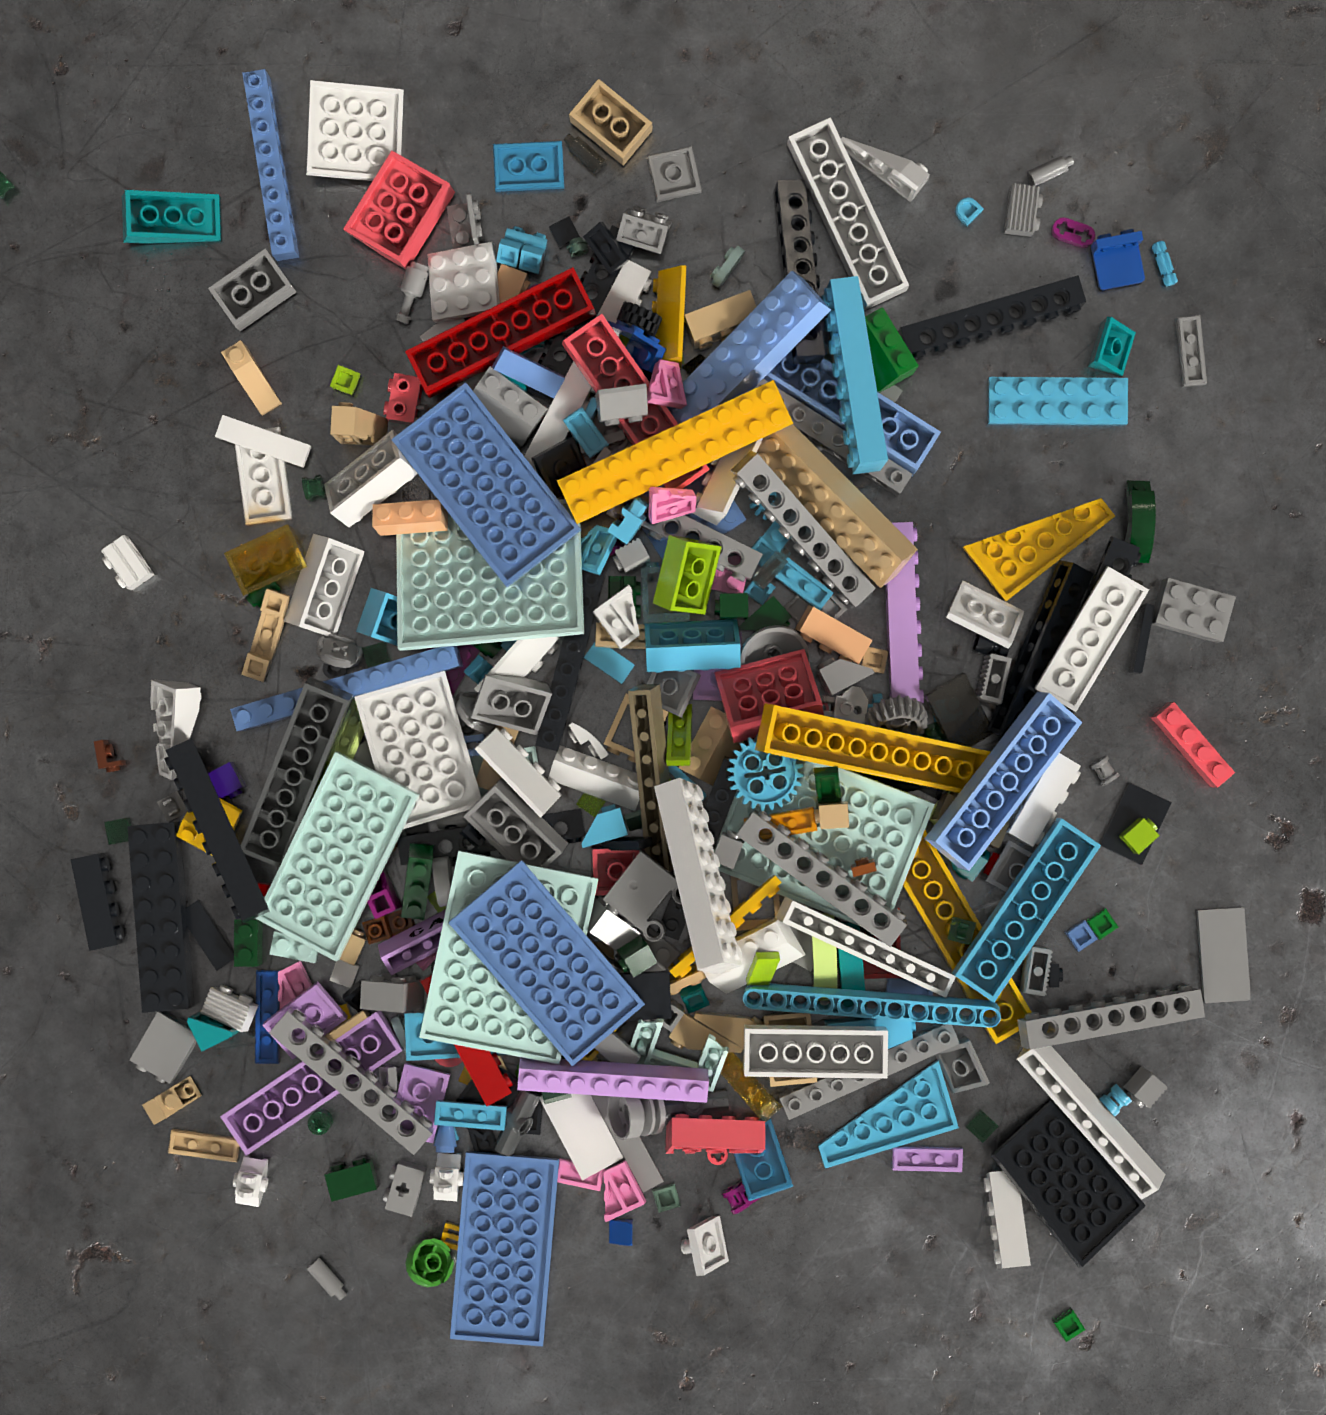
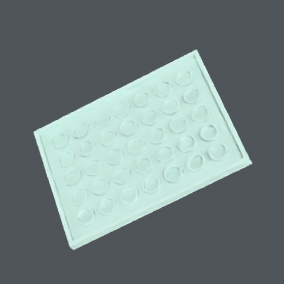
M560 499V503L574 519L566 499ZM449 513L448 531L396 535L397 644L400 651L584 634L581 531L509 587L504 585Z
M770 754V764L776 765L780 761V756ZM751 756L746 766L748 769H753L757 765V759L754 756ZM796 760V763L803 764V767L797 769V772L804 774L803 777H799L796 780L802 785L794 786L793 788L797 795L790 793L788 796L791 802L783 799V807H779L777 803H774V809L770 810L768 805H765L764 811L772 814L814 807L815 813V809H819V804L817 801L814 768L832 766ZM764 766L763 771L746 773L744 777L749 778L755 775H762L767 778L768 773L785 771V767L769 770ZM838 768L841 802L848 801L849 828L820 829V823H817V831L791 836L795 839L800 837L810 845V850L814 853L819 851L829 859V864L834 867L837 865L848 872L847 877L854 882L857 879L868 887L866 891L873 896L875 893L880 895L887 901L886 905L894 909L935 803L850 770ZM776 776L773 779L774 787L780 788L783 786V776ZM753 780L750 783V790L752 792H758L761 789V782L759 780ZM744 796L734 797L714 853L722 832L727 833L730 830L737 833L744 823V818H748L754 809L758 812L760 811L759 804L752 809L750 806L751 801L745 805L742 803ZM745 841L734 869L721 864L718 867L720 872L759 887L771 876L776 875L782 882L778 885L780 890L777 894L859 925ZM786 842L778 846L782 853H789L792 850L790 844ZM805 856L797 860L798 864L802 867H808L811 864L810 859ZM862 857L875 860L877 871L853 877L851 865L855 864L854 860ZM819 871L817 878L821 881H826L830 878V874L827 871ZM839 885L836 887V891L840 895H845L849 892V888L846 885ZM858 899L855 905L859 909H864L868 906V902L865 899ZM877 913L874 919L879 923H883L888 917L884 913Z
M458 850L419 1038L560 1064L562 1054L448 923V921L518 862ZM526 864L587 935L598 878Z

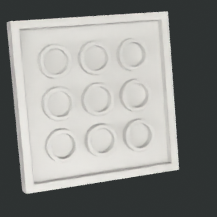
M310 80L306 175L373 181L391 150L401 155L404 89Z

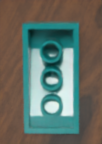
M125 190L122 195L123 243L148 244L221 240L219 194Z

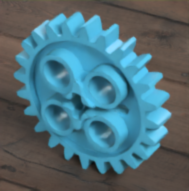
M757 734L755 742L748 737L747 746L740 742L739 745L742 750L740 752L733 750L737 757L736 759H728L733 763V767H728L726 770L733 772V775L729 776L727 780L734 781L730 789H738L735 797L744 796L742 800L744 805L751 801L750 806L752 809L759 804L761 811H764L765 805H768L769 809L773 810L774 803H777L779 807H783V799L791 802L788 795L790 793L797 795L793 788L794 786L802 785L796 780L804 776V774L797 772V769L802 768L803 764L796 763L798 759L780 756V761L776 765H771L769 762L770 753L755 750ZM754 756L757 759V765L753 769H748L745 765L746 759ZM764 766L769 770L785 767V771L768 773L767 778L762 775H755L749 778L744 777L746 773L763 771ZM778 775H782L784 778L783 786L775 788L773 779ZM753 780L761 782V789L758 792L750 790V783Z

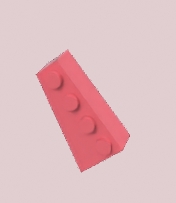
M677 1114L666 1125V1154H674V1149H682L685 1154H695V1152H701V1149H706V1152L709 1154L723 1153L724 1149H729V1153H762L765 1150V1121H759L758 1117H745V1120H736L735 1116H722V1119H712L711 1115H700L697 1119L689 1118L687 1114Z

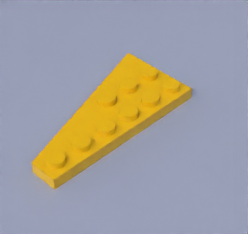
M1100 498L963 546L962 548L1006 602L1108 523L1115 515L1103 499Z
M776 875L771 876L749 896L747 901L744 900L731 912L730 919L736 929L745 922L743 917L748 912L753 914L762 906L761 901L766 896L771 898L780 890L778 885L782 882ZM692 946L678 957L679 962L676 965L672 962L667 968L675 978L679 975L682 978L691 971L692 967L690 965L695 961Z

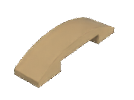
M269 588L266 589L260 609L262 612L241 675L261 682L265 681L282 633L284 618L288 609L289 595Z

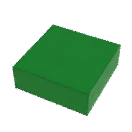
M1106 908L1101 909L1085 920L1098 940H1101L1118 928V925Z
M1072 1308L1052 1320L1066 1342L1086 1330Z

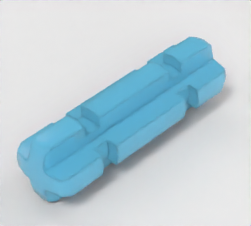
M1159 241L1154 243L1152 249L1154 254L1157 255L1155 258L1160 273L1164 275V278H1162L1164 285L1171 286L1176 284L1178 279L1176 274L1173 273L1174 268L1169 253L1166 252L1165 242Z

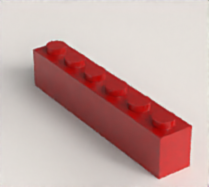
M432 973L420 979V982L423 988L425 989L427 995L430 988ZM454 1044L486 1107L512 1093L509 1087L513 1084L507 1073L501 1074L498 1066L502 1065L496 1052L491 1054L490 1051Z

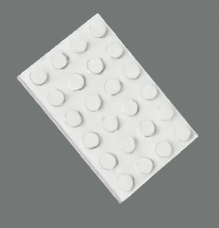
M445 671L354 697L375 771L420 794L403 829L470 810L482 798Z

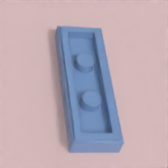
M504 346L492 366L494 370L552 398H555L565 380L563 375Z

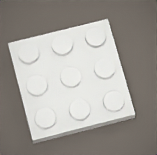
M493 242L427 254L432 321L439 323L476 316L500 304L496 248Z

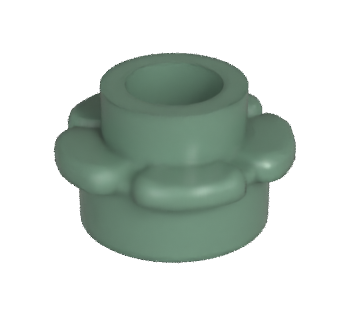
M581 237L570 240L567 250H569L571 257H580L589 252L588 243Z

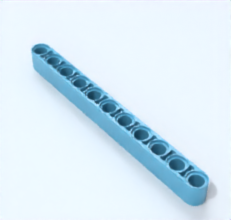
M772 983L770 985L746 986L743 995L745 1006L758 1010L987 1028L997 1026L1001 1020L1000 1008L996 1002L991 1000L945 998L940 996ZM757 992L760 998L753 1000L748 996V993ZM775 993L781 994L784 999L782 1001L777 1002L773 1000L771 996ZM802 995L806 997L807 1001L805 1003H798L795 997ZM826 997L830 1000V1003L822 1005L818 999ZM844 999H851L854 1004L851 1007H846L841 1002ZM874 1001L878 1006L870 1009L866 1007L865 1003ZM896 1002L901 1005V1008L894 1011L889 1008V1005ZM920 1004L925 1009L922 1012H915L912 1007ZM944 1006L948 1008V1012L939 1014L936 1012V1009ZM963 1008H969L972 1010V1013L969 1016H963L960 1014V1011ZM987 1010L996 1012V1015L992 1018H987L983 1014Z

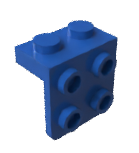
M1134 229L1121 231L1120 235L1111 236V233L1098 236L1093 242L1091 251L1098 285L1101 290L1138 284L1145 280L1139 244L1143 241L1142 231L1134 232Z

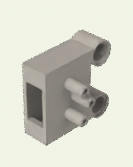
M640 851L603 898L606 903L639 928L647 940L652 942L660 940L665 935L666 926L659 919L650 920L649 918L671 890L674 901L682 904L681 898L677 894L678 886L675 875L645 851ZM651 924H656L660 927L659 936H652L649 933V926Z

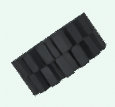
M625 301L616 320L628 324L630 328L631 325L643 329V334L655 336L662 317L651 310H647L645 307Z

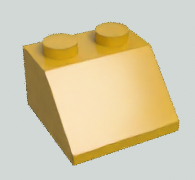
M219 798L232 828L235 830L243 810ZM187 811L176 836L206 852L202 844L206 841L203 833H197L192 822L196 820L193 812L188 813Z

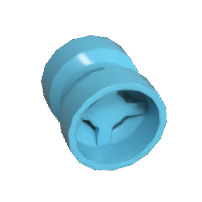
M1117 1084L1111 1088L1110 1093L1099 1098L1114 1117L1120 1113V1109L1123 1106H1128L1132 1102ZM1110 1097H1112L1119 1105L1117 1106V1104Z

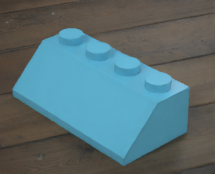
M737 619L645 623L647 672L660 673L663 671L683 672L686 670L706 671L710 669L723 668L729 670L741 668L740 637Z

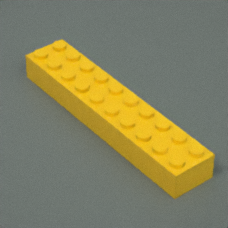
M774 380L557 480L578 524L649 491L650 487H658L793 424V421Z
M767 703L764 704L755 750L832 767L838 766V768L957 793L961 792L990 754V751Z
M925 830L903 884V889L950 970L953 971L982 926L939 852L924 839L927 836ZM956 977L967 999L989 1000ZM1012 977L995 1001L1000 1008L1001 1020L999 1024L991 1028L984 1027L995 1044L1018 1032L1017 1019L1025 1018V1014L1032 1013ZM987 1010L983 1015L987 1018H992L996 1015V1012Z

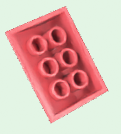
M391 150L343 230L388 260L406 269L407 266H410L411 261H414L446 209V206L454 196L455 191L447 181Z
M805 649L741 665V668L714 672L733 743L747 740L748 737L751 739L756 738L765 703L824 716L823 704Z

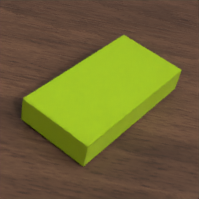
M756 952L746 977L747 986L770 985L780 961L779 952Z

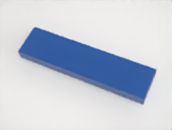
M256 970V1004L259 1006L255 1016V1064L280 1063V1045L262 1026L264 1021L280 1010V1002L278 1001V972L280 970Z

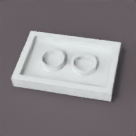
M962 580L946 618L1009 649L1025 611Z

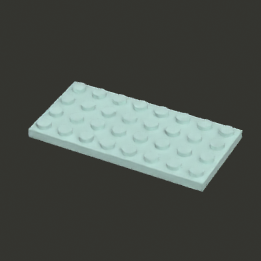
M338 751L335 752L264 898L270 912L256 917V919L337 962L420 794Z

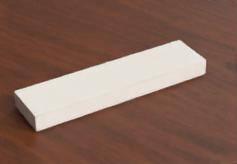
M222 415L215 435L216 438L302 468L305 466L311 446L225 415Z

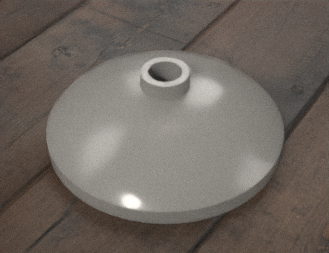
M774 625L756 631L745 641L740 652L741 665L801 649H805L809 661V650L805 640L797 631L786 626ZM772 648L775 649L773 652H768Z

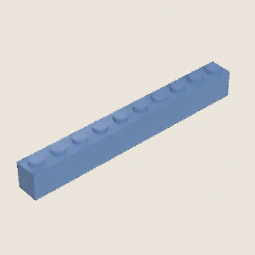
M458 646L438 647L323 682L353 694L352 699H354L355 696L442 671L446 672L463 667ZM303 688L230 709L236 731H246L292 717Z

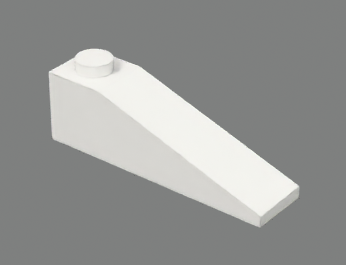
M845 137L841 138L849 156L910 202L928 181L930 174L927 173V168L921 163H914L912 160Z
M151 680L150 705L151 710L156 712L157 723L153 724L154 732L157 731L159 743L156 746L159 775L170 780H174L177 775L174 769L169 770L164 758L168 757L165 750L189 740L201 701V692L198 686L187 682Z

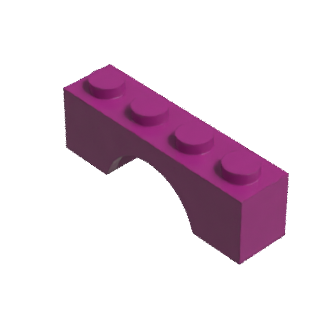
M385 867L367 902L375 919L402 907Z

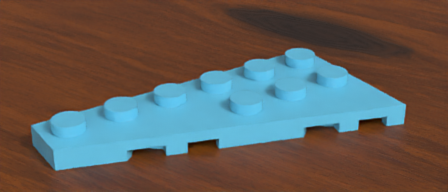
M939 1061L933 1062L819 1143L818 1147L825 1169L958 1129L959 1126Z

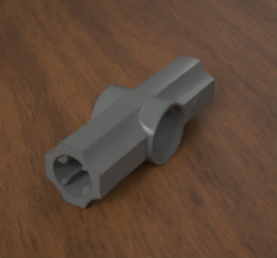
M520 1090L513 1106L507 1109L505 1130L500 1131L494 1144L495 1150L498 1153L506 1156L513 1155L521 1137L530 1130L533 1124L531 1116L541 1098L540 1092Z
M727 1090L708 1092L707 1103L700 1102V1106L696 1110H690L687 1107L688 1101L664 1100L666 1119L675 1118L677 1114H687L690 1117H696L700 1114L729 1111Z

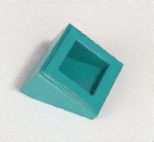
M701 983L695 986L689 985L682 988L679 992L689 1014L710 1005Z

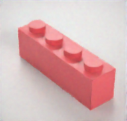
M1175 702L1166 703L1150 717L1210 787L1218 788L1235 773Z

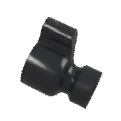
M978 633L973 643V652L983 655L996 653V655L1007 657L1009 652L1008 648Z

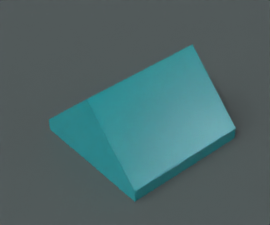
M1107 316L1100 324L1088 367L1123 376L1136 332L1113 317Z
M200 1012L188 1017L187 1020L201 1052L239 1032Z

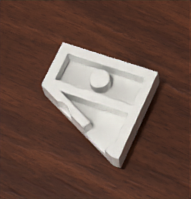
M630 585L593 611V614L620 650L639 637V628Z

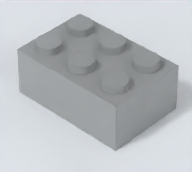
M266 248L208 288L239 331H242L296 293V290Z
M1166 578L1161 582L1151 625L1215 643L1224 642L1236 597Z

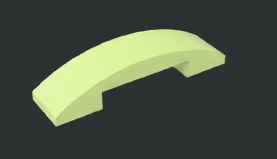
M822 913V914H824V915H826V916L831 917V918L834 919V916H833V915H830V914H828V913ZM811 936L813 987L837 988L836 947ZM821 997V998L818 999V1001L829 1000V999L826 998V997Z

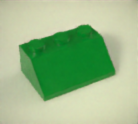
M883 307L865 316L878 393L910 377L919 366Z

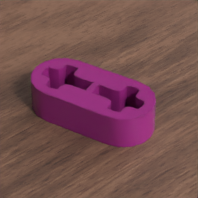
M1064 217L1057 219L1051 228L1055 239L1079 248L1089 247L1094 242L1096 236L1094 229L1089 225ZM1065 224V229L1072 233L1065 231L1064 234H1060V229L1057 227ZM1085 231L1090 239L1083 242L1081 241L1082 237L1075 233L1082 234Z

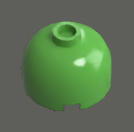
M435 1238L422 1240L412 1246L407 1254L405 1263L410 1279L423 1287L438 1286L446 1282L452 1274L454 1261L449 1253L451 1251L450 1248L443 1241Z

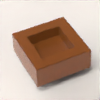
M868 857L854 860L855 864L851 865L853 877L877 871L875 860H869Z

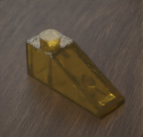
M729 1052L720 1073L753 1112L763 1121L767 1122L783 1106L757 1077L744 1076L743 1062L735 1053Z

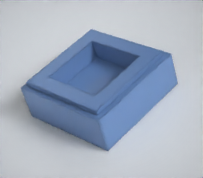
M1084 919L1064 932L1077 952L1097 940V937Z

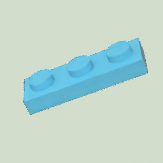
M437 1100L434 1125L504 1131L507 1106L491 1104L486 1107L485 1104Z

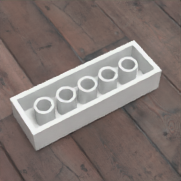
M744 1025V1076L887 1078L888 1030L883 1026Z

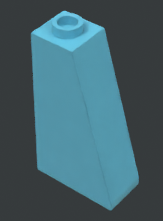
M860 1017L824 1020L825 1026L886 1027L888 1030V1049L913 1039L912 1032H916V1024L911 1021Z

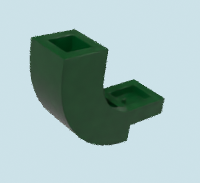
M1127 480L1125 490L1128 503V526L1125 542L1140 547L1141 557L1138 563H1149L1155 535V492L1151 491L1150 481Z

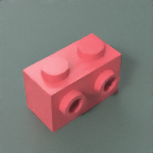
M394 373L393 379H389L388 392L391 393L389 401H385L383 414L386 415V419L389 422L411 425L415 422L414 418H417L418 412L416 407L421 402L423 391L418 377Z

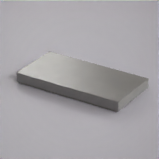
M1244 907L1196 910L1203 1003L1251 1000Z

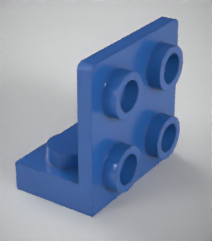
M617 320L616 323L607 321L613 330L630 339L626 349L639 368L653 373L655 363L662 359L666 348L659 345L660 340L648 334L645 336L643 334L644 330L637 326L631 325L630 328L628 324Z

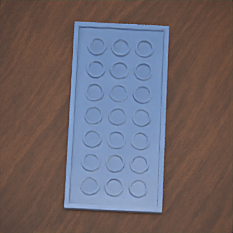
M466 382L391 439L506 587H509L581 531L578 524Z
M522 859L448 921L450 926L571 1066H574L645 1005L642 999Z
M466 1151L450 1339L543 1346L559 1158L522 1155L506 1156L498 1153Z

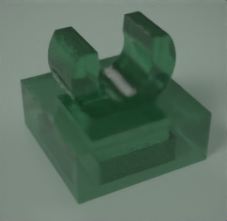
M952 916L947 939L971 945L976 922Z

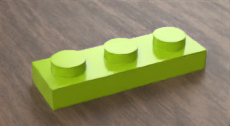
M692 704L687 705L682 717L669 712L667 766H690Z

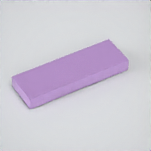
M898 1146L892 1148V1170L962 1172V1147Z

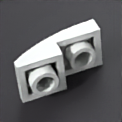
M575 723L569 724L571 730L568 733L574 743L579 741L582 745L590 741L591 745L588 748L594 758L599 756L602 760L609 755L604 746L590 732Z

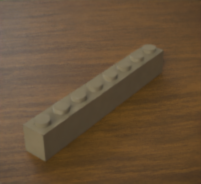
M638 684L628 690L643 836L652 837L653 845L645 848V852L671 872L673 870L672 860L654 786L670 781L669 767L666 763L667 748L660 684Z

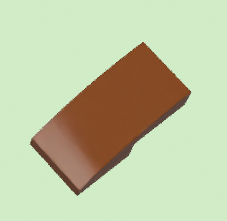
M401 910L377 919L374 918L362 922L370 945L389 939L414 926L415 922L414 919L401 918Z

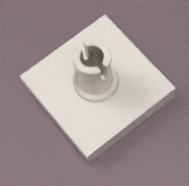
M720 1215L711 1216L687 1229L689 1239L682 1240L681 1250L683 1254L692 1253L696 1276H704L729 1261Z

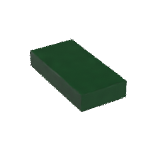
M838 766L814 768L818 804L841 802Z

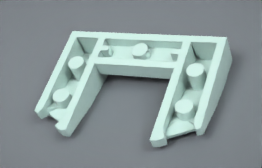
M639 1019L630 1046L641 1055V1059L636 1064L708 1069V1091H714L729 1051L728 1047L720 1045L715 1041L716 1037L709 1034L697 1063L654 1049L664 1019L644 1022L642 1019Z

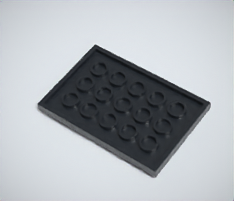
M1052 1099L991 1155L1078 1267H1083L1146 1206Z

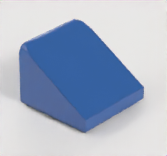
M633 1219L610 1220L609 1243L632 1246Z

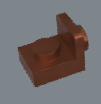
M108 740L94 741L98 769H106V773L119 771L120 766L126 765V760L112 762L111 758L114 757V750Z

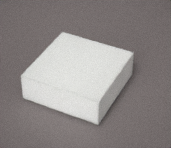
M339 959L335 963L329 981L351 988L360 966L357 964L353 966Z

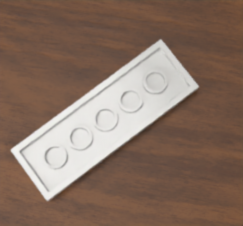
M1106 566L1037 682L1035 689L1040 692L1050 693L1061 704L1076 712L1149 589Z

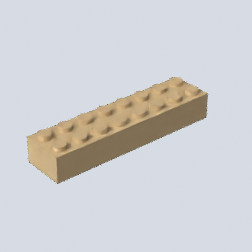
M793 424L764 437L756 453L759 454L836 544L880 588L895 578L918 549Z

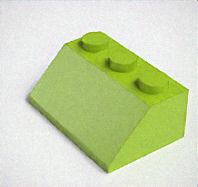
M669 535L653 604L671 611L705 614L721 546L686 537Z

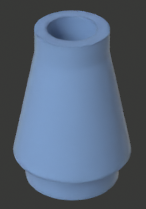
M439 1125L434 1142L436 1152L454 1153V1149L457 1147L454 1126Z

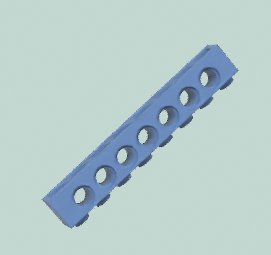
M266 69L244 72L242 74L271 253L276 261L299 258L271 79Z

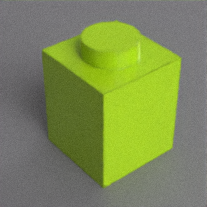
M1139 817L1119 837L1133 853L1140 854L1160 835L1156 832L1157 826L1149 818L1145 820Z

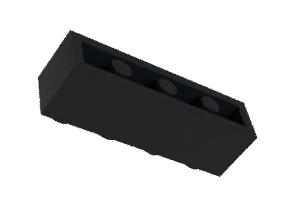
M104 853L70 859L89 951L121 944L124 938L123 927L118 924L119 907L117 902L113 900L112 893L115 892L113 881L109 880L108 870H110V863L108 858L104 856Z

